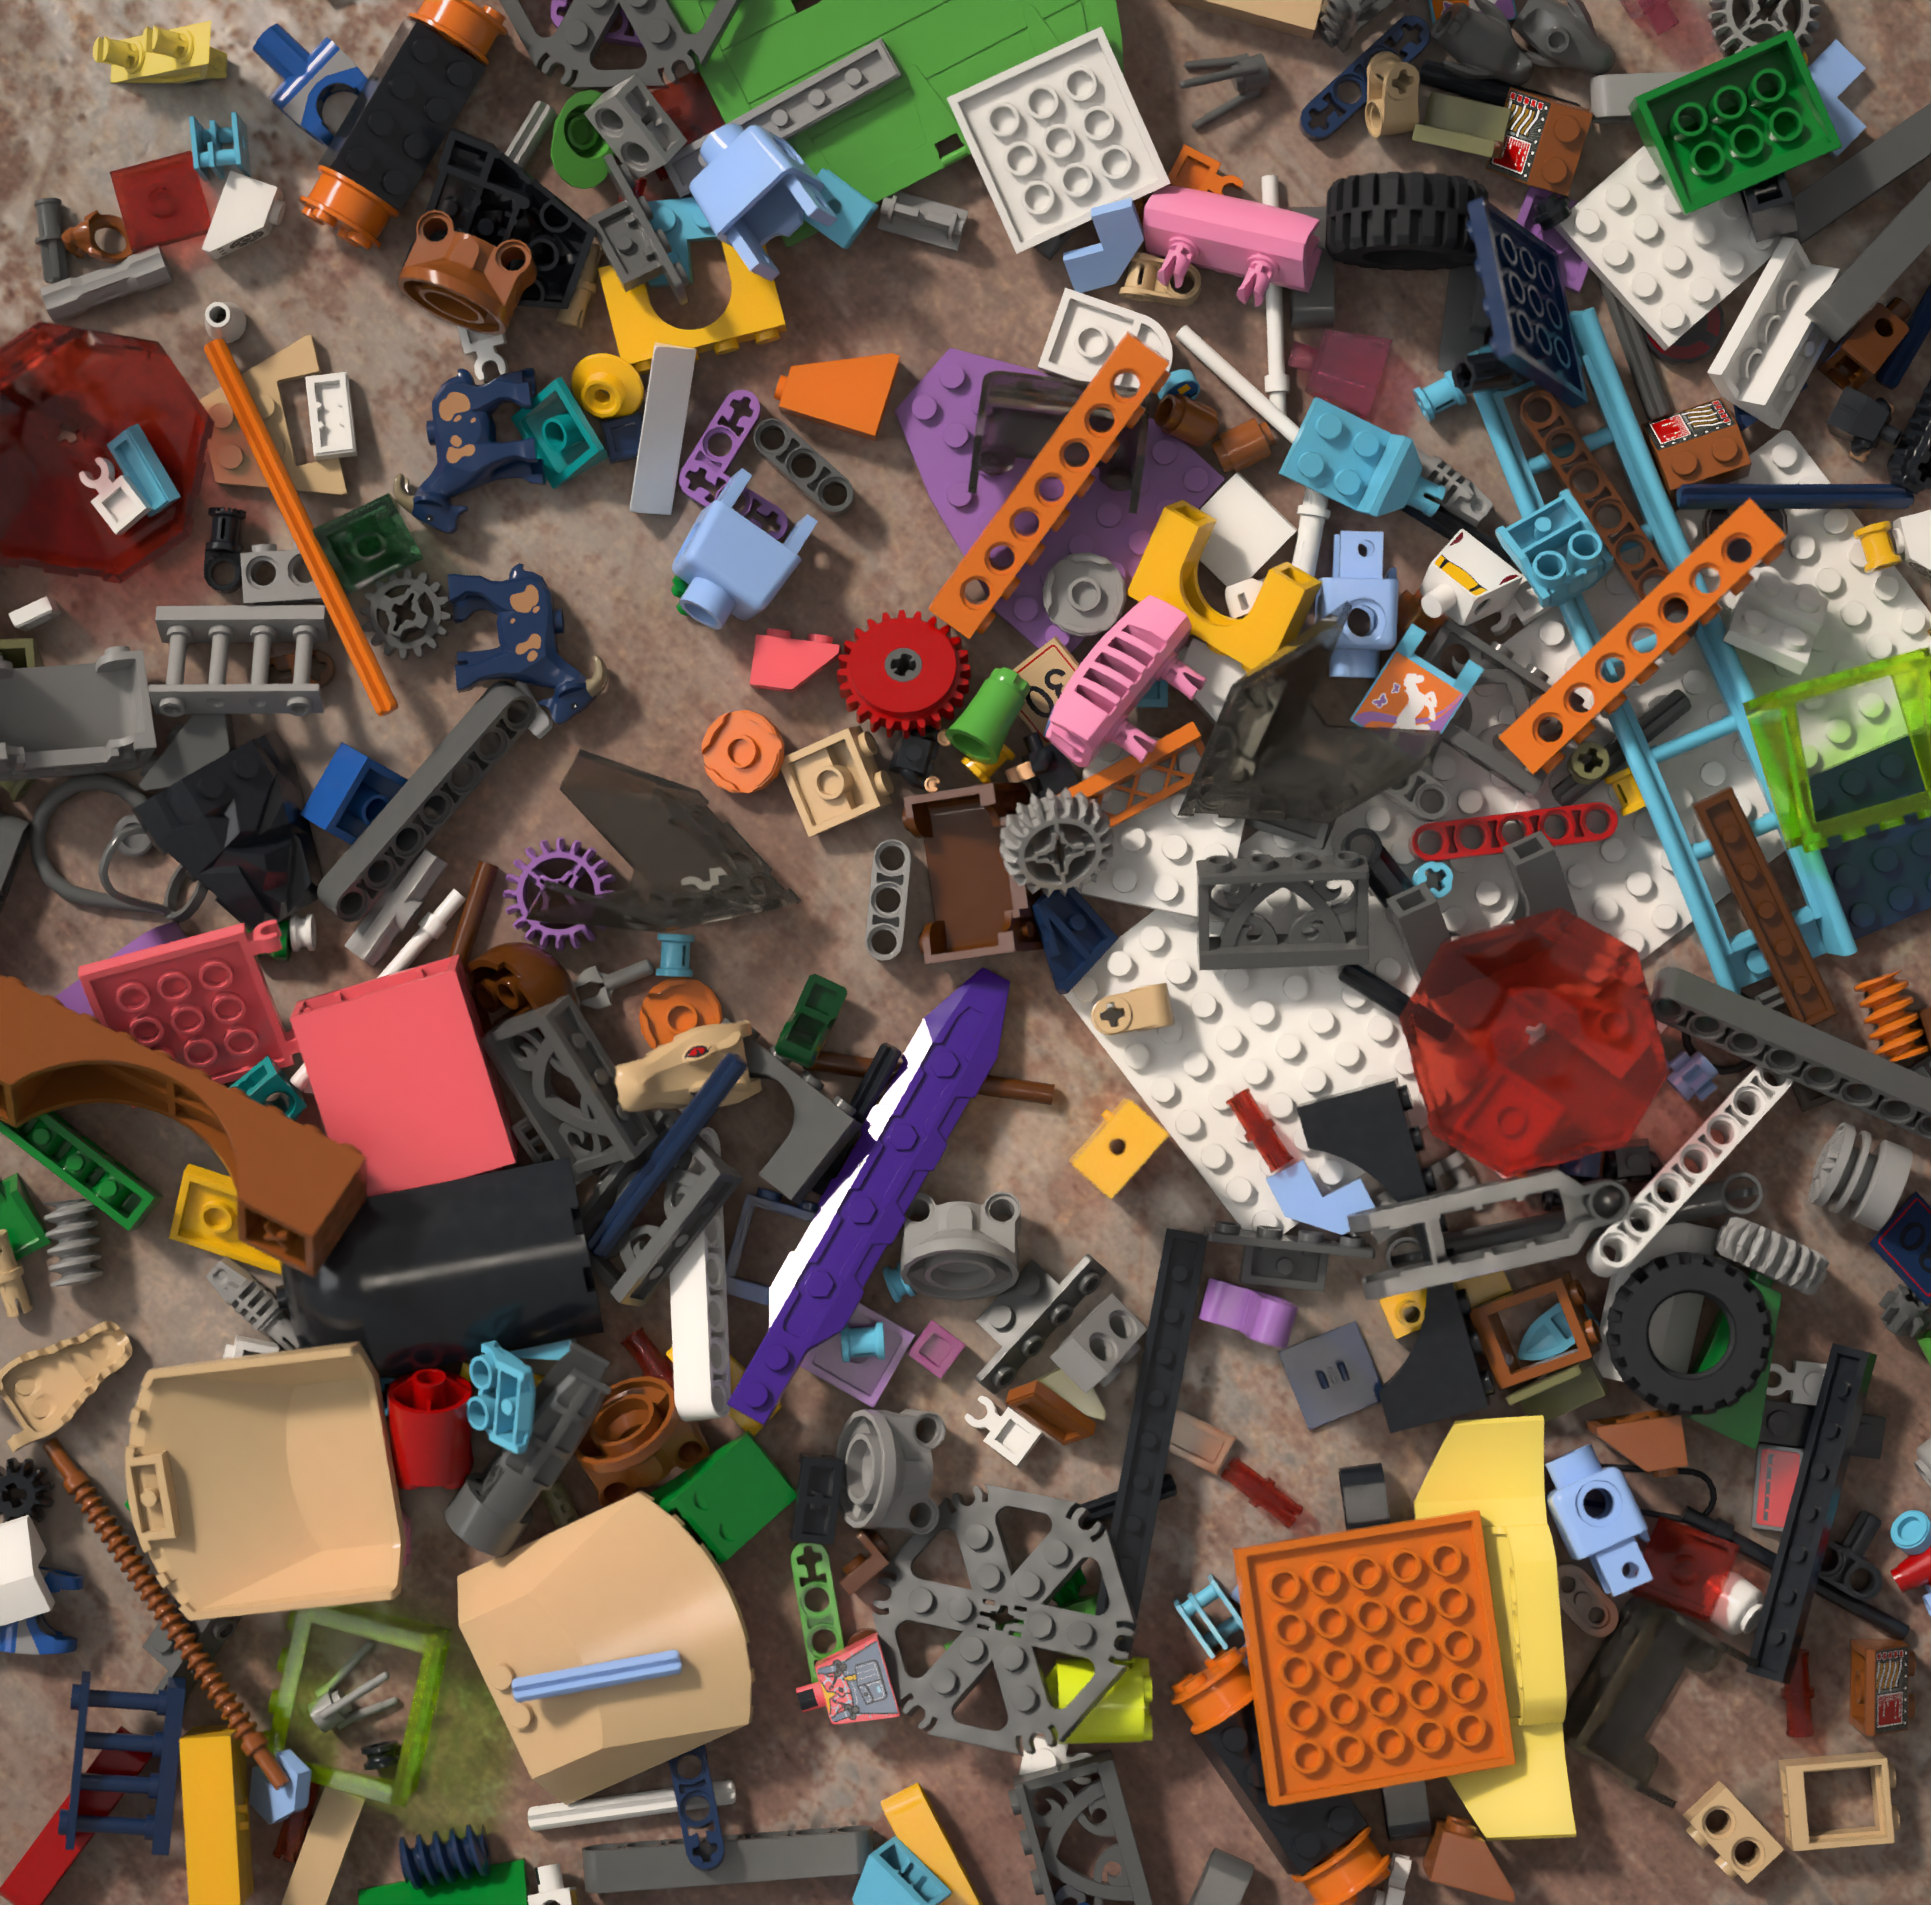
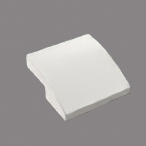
M1236 472L1200 509L1217 520L1200 561L1228 587L1252 578L1294 535L1297 529L1239 472Z

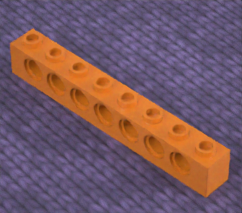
M1126 332L930 603L929 611L968 639L971 638L975 631L981 635L986 631L996 616V613L991 611L1000 597L1007 601L1020 584L1021 580L1016 575L1024 563L1031 567L1046 547L1040 541L1049 529H1052L1054 532L1060 529L1071 513L1065 507L1072 497L1076 494L1082 498L1096 479V477L1090 474L1099 460L1107 464L1121 444L1115 439L1125 425L1130 429L1135 426L1146 408L1140 405L1149 391L1157 395L1171 376V373L1165 370L1170 364L1168 359L1131 332ZM1123 373L1134 374L1140 383L1138 390L1128 396L1117 392L1114 383L1119 375ZM1097 408H1107L1114 415L1112 426L1106 430H1098L1090 423V414ZM1074 442L1084 444L1089 450L1088 459L1082 464L1070 463L1064 454L1069 444ZM1047 477H1056L1062 481L1064 491L1059 497L1050 499L1041 493L1040 483ZM1024 511L1034 513L1039 519L1038 528L1030 533L1020 531L1015 525V518L1019 513ZM997 546H1007L1013 551L1015 558L1010 565L1000 567L992 562L990 552ZM973 580H981L988 585L990 593L985 599L976 601L967 595L966 585Z
M1749 498L1498 738L1532 774H1538L1542 769L1546 774H1549L1566 758L1561 751L1572 740L1578 745L1581 744L1595 731L1597 727L1592 722L1604 710L1611 715L1628 699L1623 692L1635 681L1642 686L1660 669L1655 662L1666 651L1673 656L1689 642L1691 638L1686 632L1698 621L1703 626L1708 624L1723 609L1718 604L1723 597L1730 591L1737 596L1754 580L1750 572L1761 561L1766 566H1769L1786 549L1782 542L1787 536ZM1740 538L1748 540L1752 546L1750 558L1743 563L1731 561L1728 556L1730 543ZM1704 569H1715L1720 575L1719 587L1711 593L1701 592L1696 584L1698 574ZM1675 598L1683 599L1689 608L1688 616L1680 623L1670 622L1665 615L1667 603ZM1643 628H1650L1657 636L1655 648L1648 653H1641L1634 646V636ZM1611 658L1620 659L1626 669L1624 677L1616 683L1607 681L1602 673L1604 663ZM1581 687L1589 689L1594 696L1592 708L1583 713L1577 711L1571 702L1573 693ZM1548 717L1557 718L1563 726L1561 737L1554 742L1545 740L1540 732L1542 722Z

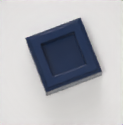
M641 412L601 422L610 464L637 458L643 423Z

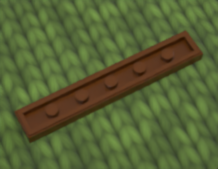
M1728 786L1692 804L1691 807L1790 1016L1813 1027L1838 1015L1839 1013L1733 788Z

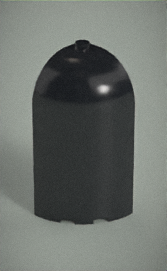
M570 1157L367 1197L314 1278L280 1261L283 1285L276 1286L280 1311H289L293 1331L301 1349L360 1342L377 1370L379 1378L471 1360L484 1354L481 1352V1343L494 1340L504 1350L510 1352L604 1333L585 1234H579L584 1233V1227Z

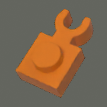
M1185 144L1168 174L1171 182L1170 186L1223 195L1222 190L1227 186H1232L1241 191L1244 182L1237 176L1227 175L1221 177L1217 175L1221 167L1220 162Z

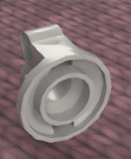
M1001 1191L990 1195L984 1202V1205L966 1201H954L936 1205L931 1196L926 1193L917 1192L904 1215L906 1221L900 1229V1234L903 1237L900 1276L904 1284L910 1285L919 1294L937 1299L959 1301L987 1298L1001 1294L1015 1285L1019 1277L1017 1237L1021 1230V1206L1016 1196ZM917 1214L924 1215L925 1217H927L925 1220L920 1222H915L908 1219L909 1217ZM1005 1214L1010 1216L1011 1219L1001 1222L993 1219V1217Z
M913 1408L905 1409L900 1413L869 1409L852 1413L843 1426L835 1456L844 1461L838 1507L845 1522L857 1529L896 1528L920 1535L928 1534L934 1530L939 1520V1508L931 1498H928L933 1478L931 1449L939 1446L945 1437L946 1428L942 1417L937 1413ZM922 1420L924 1427L921 1436L917 1438L916 1426L918 1422ZM916 1505L917 1515L914 1521L911 1522L909 1513L911 1508Z

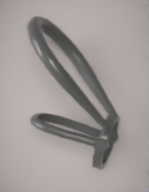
M102 773L74 776L48 793L35 810L29 832L31 860L44 884L67 901L89 907L164 914V917L176 923L184 922L191 918L199 909L209 889L198 880L189 901L183 908L177 911L178 893L187 876L185 874L187 869L181 864L170 879L163 905L130 897L113 888L108 876V867L112 856L125 838L136 834H146L141 825L130 826L120 830L113 836L105 848L99 864L98 874L101 884L107 893L89 890L69 883L56 872L47 854L45 838L50 818L61 803L79 792L94 790L116 794L134 808L148 800V798L126 780Z

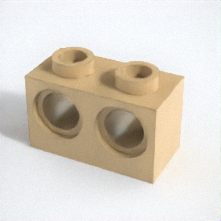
M1720 1781L1683 1814L1691 1823L1686 1832L1702 1849L1710 1844L1719 1853L1720 1856L1714 1862L1731 1880L1739 1875L1748 1884L1784 1850ZM1714 1810H1723L1726 1816L1724 1824L1717 1829L1707 1828L1706 1818L1708 1814ZM1743 1841H1752L1754 1843L1752 1856L1746 1860L1736 1859L1735 1849L1738 1844Z

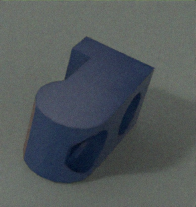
M1564 1138L1561 1141L1558 1170L1568 1177L1593 1180L1602 1179L1606 1150L1605 1143Z

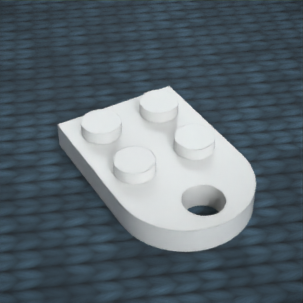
M1065 288L1039 361L1038 369L1088 386L1127 331L1168 359L1170 364L1165 369L1168 372L1172 364L1173 351L1168 334L1154 319ZM1123 373L1116 378L1114 386L1117 392L1128 396L1138 390L1140 383L1134 374Z

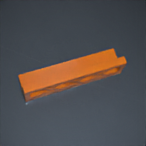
M1192 721L1157 740L1155 748L1151 753H1147L1146 759L1142 764L1135 757L1129 755L1072 786L1068 791L1071 792L1072 797L1082 791L1088 801L1097 799L1100 807L1104 794L1113 789L1130 794L1124 811L1117 815L1105 812L1110 820L1109 826L1114 828L1217 772L1218 769L1204 746L1197 727ZM1193 746L1205 767L1192 774L1174 770L1178 754ZM1171 759L1169 768L1159 766V764ZM1150 769L1167 774L1163 789L1154 795L1137 790L1141 774ZM1172 776L1182 778L1169 786ZM1134 779L1132 788L1121 786ZM1135 796L1145 798L1143 801L1132 806Z

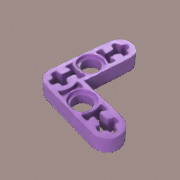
M736 390L725 398L681 469L679 484L683 493L704 508L711 504L706 501L712 495L711 492L703 487H698L696 491L690 490L691 481L687 477L690 473L698 475L703 470L707 472L705 474L706 481L712 486L717 487L718 480H722L726 484L731 477L727 476L726 473L761 416L760 403L752 392ZM746 399L750 401L749 409L753 414L750 418L743 415L739 419L736 428L743 430V432L738 437L729 427L719 425V423L725 418L730 424L735 416V410L731 407L734 402L741 404ZM716 434H725L732 441L731 451L723 457L713 455L708 449L709 440ZM726 484L717 491L714 500H717ZM745 487L742 494L745 496L746 505L739 514L747 518L752 511L753 503L761 504L756 509L758 514L765 518L771 517L772 514L778 516L776 522L781 527L777 533L769 531L768 534L781 541L788 531V519L784 511ZM751 517L750 521L762 529L761 523Z

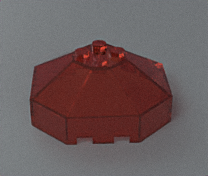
M39 321L0 347L1 566L19 568V565L42 568L46 573L78 577L79 574L101 577L105 582L120 584L191 536L194 522L191 517L195 497L200 494L206 466L204 455L207 441L212 438L215 422L159 341ZM66 422L70 427L75 424L78 425L79 429L75 431L77 439L74 442L70 443L67 439L59 441L56 438L61 434L59 428L61 424ZM139 424L181 497L161 513L150 518L146 514L123 535H116L90 502L99 495L98 491L85 486L79 478V473L81 471H88L97 480L101 475V468L97 465L95 459L103 457L113 464L115 479L124 475L107 444L128 427Z
M1562 907L1444 939L1399 1017L1411 1054V1063L1419 1091L1422 1093L1432 1135L1505 1177L1523 1174L1525 1171L1547 1165L1550 1167L1604 1150L1611 1151L1626 1147L1669 1073V1062L1637 949ZM1540 1022L1546 1025L1544 1033L1549 1036V1040L1546 1043L1539 1041L1535 1046L1528 1042L1530 1035L1525 1030L1528 1025L1536 1027Z

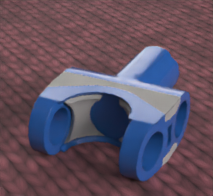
M276 23L264 31L253 46V51L284 80L268 98L302 131L328 148L334 136L328 131L327 126L323 122V104L328 97L336 92L347 91L359 96L368 79L353 60L328 37L309 53L280 24Z
M38 1566L51 1593L60 1592V1589H83L84 1577L82 1575L50 1566ZM42 1613L0 1626V1651L28 1655L69 1653L76 1651L77 1638L62 1635L63 1632L51 1628Z

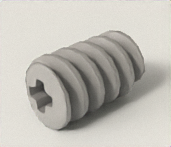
M87 1199L42 1203L55 1207V1211L44 1216V1221L57 1224V1228L45 1233V1237L58 1241V1245L48 1249L47 1254L59 1257L60 1261L49 1266L48 1269L50 1272L61 1274L62 1278L50 1283V1287L92 1283V1280L104 1274L103 1269L91 1266L92 1262L102 1258V1253L89 1249V1246L101 1241L99 1235L88 1233L87 1231L99 1224V1219L86 1216L87 1212L97 1208V1206Z

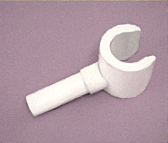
M518 681L515 683L516 687L536 703V717L528 729L538 739H541L552 729L553 721L538 705L528 685Z

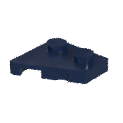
M1074 887L1068 888L1066 897L1059 890H1054L1049 898L1043 893L1032 905L1033 916L1055 988L1060 995L1068 994L1117 941L1118 937Z

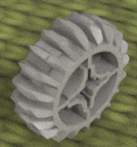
M1709 0L1708 5L1716 9V11L1708 14L1707 22L1720 24L1710 33L1712 39L1724 37L1725 41L1718 48L1719 51L1724 53L1731 47L1736 51L1735 53L1759 44L1748 39L1752 34L1761 33L1770 39L1788 31L1786 28L1788 23L1783 16V8L1791 1L1796 13V25L1793 34L1803 55L1801 46L1809 48L1814 42V38L1810 33L1817 32L1820 29L1821 24L1811 17L1819 15L1822 12V6L1810 4L1809 2L1812 0H1743L1741 6L1746 12V19L1737 27L1732 13L1733 0ZM1777 3L1769 19L1766 17L1764 21L1759 19L1754 24H1751L1760 8L1761 11L1764 7L1770 9Z
M1065 787L1060 795L1055 796L1053 791L1048 788L1046 797L1040 799L1031 793V803L1029 805L1017 802V814H1007L1005 821L1007 827L1001 828L999 850L1001 858L1004 859L1006 871L1009 872V875H1013L1014 881L1018 886L1026 884L1027 889L1032 894L1042 888L1043 893L1048 898L1054 890H1059L1066 897L1068 888L1075 886V888L1082 892L1083 881L1089 880L1096 883V871H1107V858L1113 857L1114 849L1112 843L1114 842V833L1112 827L1109 826L1110 820L1107 813L1101 810L1100 805L1095 799L1088 801L1082 791L1072 797L1071 792ZM1056 835H1059V840L1056 842Z
M1738 1216L1727 1217L1724 1225L1720 1227L1716 1238L1718 1239L1714 1249L1719 1256L1803 1294H1816L1819 1285L1823 1284L1827 1275L1826 1270L1829 1261L1823 1254Z

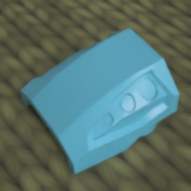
M1567 489L1560 492L1559 497L1512 525L1506 528L1502 525L1496 529L1495 535L1501 546L1531 585L1542 608L1562 605L1593 587L1613 568L1614 558Z
M497 1341L481 1343V1352L484 1354L474 1357L469 1367L471 1380L480 1390L478 1391V1396L471 1397L467 1402L466 1414L468 1421L474 1429L485 1430L490 1441L516 1454L526 1452L533 1428L536 1392L533 1372L530 1366L504 1350Z

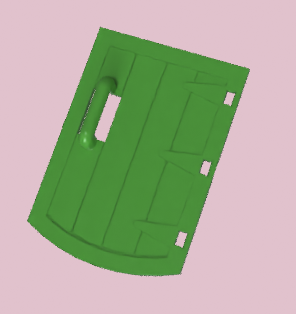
M718 0L668 1L687 34H695L703 28ZM742 0L706 66L704 67L700 64L695 52L692 55L698 64V69L725 124L882 38L902 77L787 141L816 176L822 168L828 169L874 203L972 154L947 97L1101 26L1124 76L1123 37L1116 0H822L797 13L794 3L800 0ZM957 133L964 146L940 158V153L935 144ZM803 220V224L790 237L783 235L781 237L786 247L789 248L820 231Z

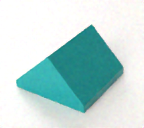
M562 377L556 378L533 398V409L521 408L511 417L512 422L523 439L533 437L537 439V459L544 460L545 477L553 489L560 487L608 458L606 450Z

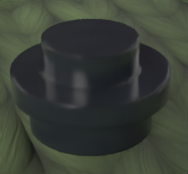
M1553 193L1539 201L1534 206L1536 213L1531 217L1533 223L1539 224L1543 231H1546L1567 219L1572 214L1568 206L1570 203L1568 196L1558 198L1556 193Z

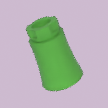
M1005 667L1001 669L995 668L990 678L985 679L964 712L946 731L947 739L960 752L978 762L985 764L997 763L1005 739L1025 704L1024 699L1030 691L1029 683L1011 669Z

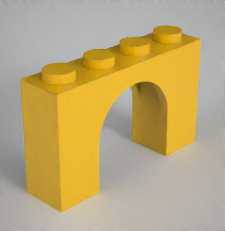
M721 241L731 279L732 290L729 304L724 313L712 324L700 329L683 330L667 324L655 313L651 305L646 283L625 292L611 265L598 268L620 358L630 363L639 375L650 373L655 342L697 349L695 361H697L699 353L714 350L716 355H722L740 349L739 343L755 339L756 344L759 345L780 339L779 333L787 331L774 279L769 281L751 272L735 248ZM766 245L762 246L767 253Z
M1184 500L1165 506L1126 594L1137 600L1138 603L1151 595L1179 609L1188 616L1192 625L1189 635H1195L1207 643L1206 646L1214 653L1230 656L1240 662L1242 669L1251 675L1267 677L1283 669L1322 582L1289 562L1282 563L1269 569L1250 612L1244 618L1235 619L1224 616L1214 610L1205 600L1199 587L1197 575L1199 560L1217 520Z

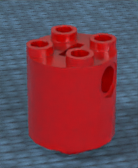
M427 1368L400 1376L390 1384L387 1390L388 1433L397 1486L401 1489L414 1490L420 1486H441L445 1489L453 1490L464 1485L465 1476L471 1472L474 1465L471 1447L473 1427L469 1423L466 1414L467 1402L473 1397V1391L470 1383L462 1376L448 1371Z

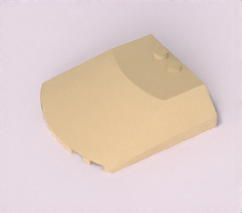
M360 1342L154 1368L146 1372L140 1385L142 1388L136 1406L132 1408L129 1422H132L130 1440L125 1450V1478L128 1503L141 1548L144 1553L148 1552L153 1565L159 1573L156 1575L158 1582L162 1588L167 1587L181 1605L178 1609L189 1621L391 1600L401 1593L406 1545L402 1512L379 1374Z
M642 1490L512 1549L506 1556H496L457 1576L458 1625L532 1780L565 1805L619 1783L752 1722L754 1706L751 1705L752 1683L755 1682L754 1667L750 1668L747 1644L750 1642L749 1635L735 1595L721 1568L703 1543L698 1545L694 1538L682 1527L685 1523L676 1514L673 1516L668 1514L653 1502L655 1498ZM669 1650H678L681 1658L682 1671L676 1675L520 1703L515 1702L513 1697L512 1681L519 1677Z

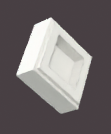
M45 596L9 613V617L15 628L26 632L58 617L61 612L56 601Z

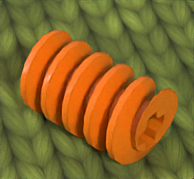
M1903 970L1868 979L1854 987L1855 992H1866L1869 995L1859 1003V1008L1873 1009V1013L1863 1020L1864 1024L1878 1025V1029L1868 1036L1869 1040L1883 1041V1045L1873 1053L1880 1057H1888V1060L1891 1062L1906 1059L1929 1050L1927 1044L1914 1043L1915 1040L1924 1034L1922 1028L1909 1027L1911 1023L1919 1018L1918 1012L1904 1010L1914 1002L1913 996L1899 994L1909 986L1908 980L1894 978Z

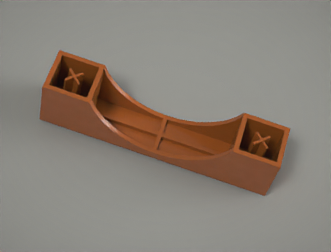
M0 975L1 1121L17 1128L32 1118L68 1106L90 1103L125 1104L141 1107L167 1116L189 1128L202 1138L223 1162L237 1192L239 1240L313 1278L315 1277L367 1199L366 1156L351 1144H340L326 1137L315 1126L309 1124L302 1125L288 1118L283 1111L274 1106L265 1107L251 1100L245 1092L236 1087L227 1088L213 1081L206 1072L200 1069L193 1068L191 1070L177 1063L172 1056L164 1051H153L139 1044L133 1036L126 1032L119 1031L117 1033L101 1025L90 1014H79L65 1007L54 996H43L29 989L21 980L15 977L8 976L6 978Z

